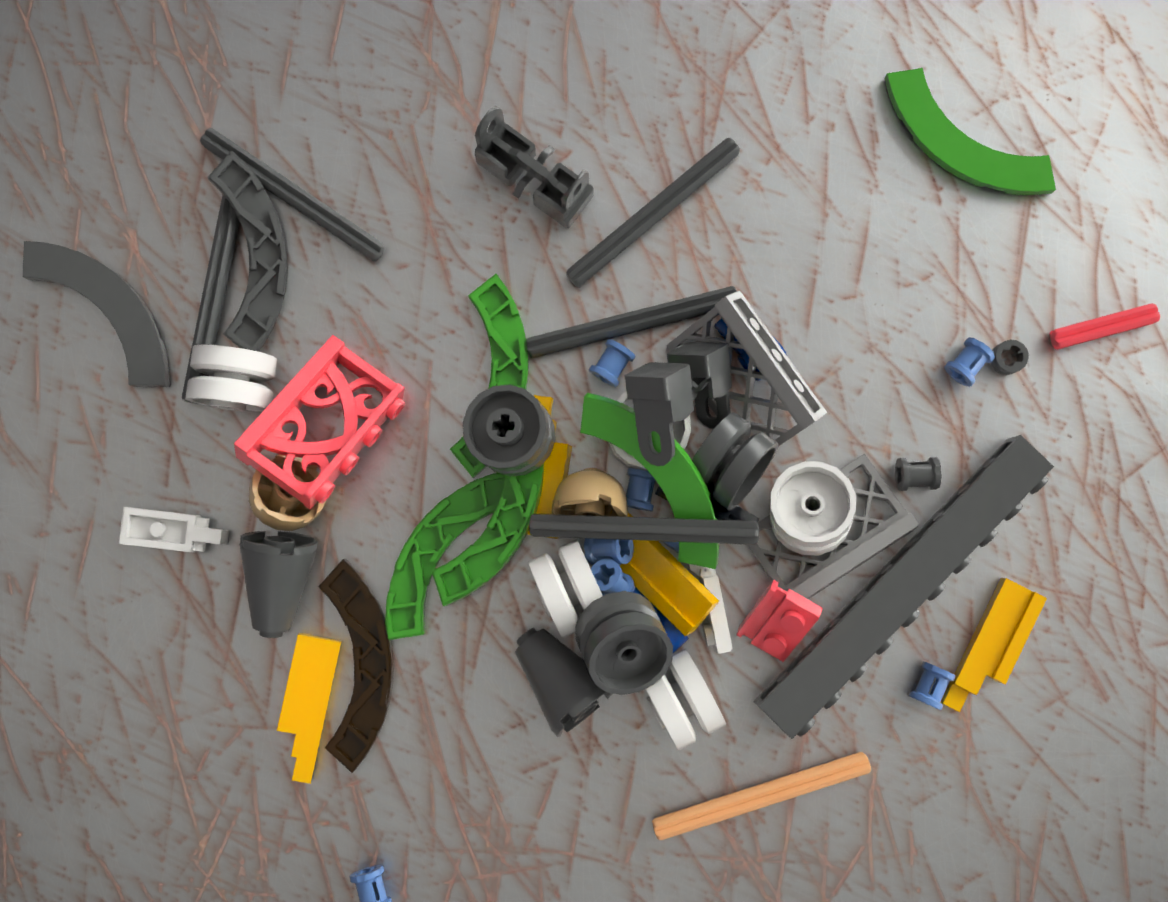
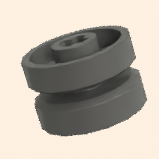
M510 384L500 385L481 392L468 406L463 419V439L470 453L494 472L506 476H521L540 468L551 455L555 443V426L547 409L526 389Z
M735 412L727 415L712 430L692 459L707 488L709 489L714 486L713 499L729 511L734 509L753 489L770 465L779 447L778 442L764 432L750 437V422Z
M627 591L608 593L594 600L581 613L575 626V639L584 657L588 672L595 685L607 693L625 695L640 692L654 685L667 672L672 662L673 645L651 602L640 594Z

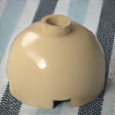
M278 454L274 459H270V461L283 469L286 456ZM296 457L294 459L292 473L297 480L310 482L319 475L316 471L318 468L316 465L308 466L305 474L302 470V458ZM258 470L255 471L249 484V504L253 514L263 524L275 530L294 531L304 528L320 514L325 502L320 504L317 501L309 510L302 502Z
M586 468L570 474L559 484L552 504V514L627 517V498L621 483L613 476L597 468Z

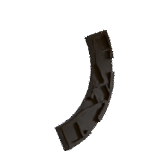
M342 559L318 587L336 607L345 626L348 628L353 645L354 688L342 723L325 746V749L353 773L369 753L385 721L393 687L394 659L392 642L388 639L385 617L378 600L361 574L347 559Z

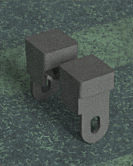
M492 107L482 118L475 132L477 143L475 158L477 164L507 186H512L524 170L527 171L526 175L518 182L513 195L519 199L525 186L535 177L542 184L533 194L534 205L565 228H570L593 198L594 188L589 184V173L583 169L577 175L562 163H557L551 172L548 171L543 165L546 159L556 150L549 145L541 152L537 161L533 159L536 156L535 144L504 122L503 112L499 107Z
M688 342L667 353L668 363L650 362L624 375L627 399H633L639 448L645 460L650 464L664 466L672 460L675 455L672 423L686 419L694 411L693 400H695L698 419L708 428L714 429L731 413L729 389L732 388L729 343ZM708 398L716 401L717 417H713L709 413ZM652 431L657 432L660 436L661 452H657L653 448Z

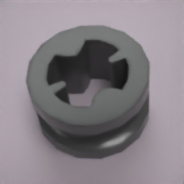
M1010 339L993 348L992 351L995 358L991 362V366L996 372L1003 375L1016 373L1026 366L1029 359L1028 350L1023 343L1017 340ZM1008 350H1012L1014 352L1012 357L1016 356L1017 361L1006 365L1004 361L1007 359H1002L1001 355Z

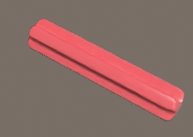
M1151 303L1055 329L1050 332L1049 338L1052 347L1058 350L1154 324L1160 320V314L1157 305Z

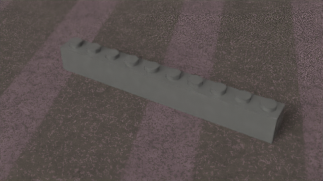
M1022 435L1008 438L753 702L791 739L796 735L801 737L806 734L815 723L813 717L823 707L828 709L838 701L842 695L839 690L849 680L854 682L864 674L868 668L865 663L875 653L880 655L890 647L894 641V638L891 636L900 626L905 628L913 623L920 614L917 609L925 600L931 601L940 595L946 587L943 582L952 572L955 574L961 572L971 562L972 558L969 555L978 545L984 547L996 536L997 531L995 528L1003 519L1006 521L1010 520L1022 509L1023 505L1020 502L1026 495L1038 492L1048 482L1046 475L1054 466Z

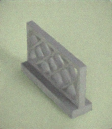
M741 291L722 298L715 304L713 309L666 345L670 351H673L680 347L687 339L701 342L729 343L731 362L733 347L744 349L749 356L748 369L730 366V370L733 374L747 376L745 395L729 391V399L744 402L742 417L750 422L751 429L766 432L772 439L773 434L780 435V437L775 439L779 446L827 413ZM718 315L721 316L728 326L726 339L710 336L711 321ZM703 328L702 334H696V332ZM755 378L766 380L771 386L770 400L753 396ZM708 398V405L717 416L716 401ZM752 404L769 407L767 425L750 421ZM776 409L788 411L797 425L790 430L774 427Z
M865 454L840 469L849 478L851 472L862 466L870 477L868 491L854 488L857 496L867 497L864 517L855 515L853 521L862 522L861 534L858 539L854 541L845 539L841 545L846 546L836 553L835 550L830 551L829 557L824 561L806 558L807 555L799 557L780 553L782 543L779 540L776 552L761 549L758 544L748 545L771 581L779 582L778 587L785 591L791 589L809 599L913 532L920 525L911 512L907 513ZM874 486L878 488L880 493L873 492ZM872 499L887 501L896 514L885 521L869 518ZM770 515L758 522L759 532L763 529L772 530ZM868 524L877 525L866 533ZM766 556L775 557L773 566ZM779 558L801 563L798 577L787 585L784 584L776 572ZM805 564L814 565L813 568L804 573Z

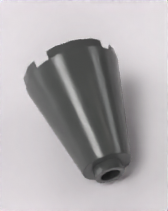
M266 531L248 532L241 535L239 546L252 628L260 631L259 635L262 637L278 638L283 635V632L289 631L292 627L317 552L318 543L317 541L314 542L313 537L299 533L278 531L277 536L265 537Z
M532 628L517 640L519 647L516 649L515 654L551 731L557 737L561 736L563 729L569 732L600 707L597 701L598 698L605 695L608 699L613 694L607 693L596 686L584 660L545 629L536 631L535 628Z

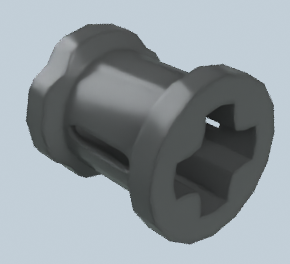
M930 457L927 461H907L906 458H898L896 460L895 481L899 491H907L908 487L928 486L930 490L940 488L942 474L940 461L937 457Z

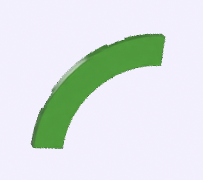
M923 68L886 74L884 80L896 115L912 134L916 145L943 169L981 188L985 186L1005 191L1006 194L1043 195L1052 194L1056 190L1049 155L1020 156L1004 153L978 143L959 130L945 116L934 100L927 85Z
M496 273L468 295L483 320L490 342L492 360L489 388L510 384L527 389L529 359L523 323L507 287ZM463 437L450 448L472 478H475L487 467L470 453Z
M587 393L584 396L580 433L608 441L630 454L642 464L663 490L675 518L717 520L709 498V490L699 470L676 440L675 455L672 460L664 466L652 465L645 460L639 448L634 409L604 396ZM652 431L653 448L657 452H661L660 436L657 432ZM679 542L678 562L716 569L718 565L719 543Z
M544 463L540 468L527 475H505L502 496L499 498L495 511L482 535L459 556L445 565L431 570L443 606H448L462 600L483 587L503 569L519 549L529 531L531 515L536 514L543 485Z
M493 473L466 484V486L441 500L413 530L396 561L387 594L385 625L389 640L426 634L424 621L425 602L432 578L431 570L436 569L445 551L457 537L477 521L494 513L499 498L502 496L505 475Z

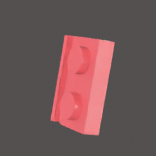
M773 580L742 621L736 635L739 637L747 636L752 639L751 644L784 662L818 621L823 608L791 589L783 590L778 587L779 582Z

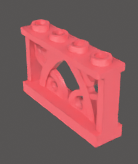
M332 335L234 443L236 458L247 466L251 465L302 502L310 510L317 501L323 504L330 497L335 489L333 483L341 473L347 475L351 472L359 460L357 454L365 445L370 448L380 437L383 431L380 427L388 418L394 420L399 415L405 405L403 401L405 387L399 383L396 384L346 348L343 341ZM339 364L343 365L357 375L359 379L348 384L337 366ZM318 387H325L327 395L332 393L334 389L336 391L334 395L324 399H320L315 395ZM362 387H373L380 392L382 402L373 409L366 408L364 401L371 399L372 395L359 394L354 398L353 392ZM341 402L344 415L343 435L324 441L304 442L306 422L299 411L301 406L304 404L312 408H328ZM358 418L366 420L357 431ZM294 423L298 426V434L295 441L290 440L293 431L291 433L283 432L282 428L285 424ZM266 449L285 455L283 469L260 454V452ZM337 454L329 463L326 456ZM296 457L302 458V470L305 474L307 467L310 465H316L320 468V473L315 480L301 482L294 477L292 464Z

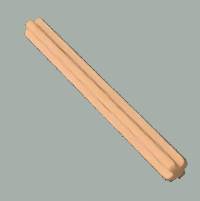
M859 752L669 813L652 820L654 832L658 840H664L866 775L871 772L870 762L866 754Z

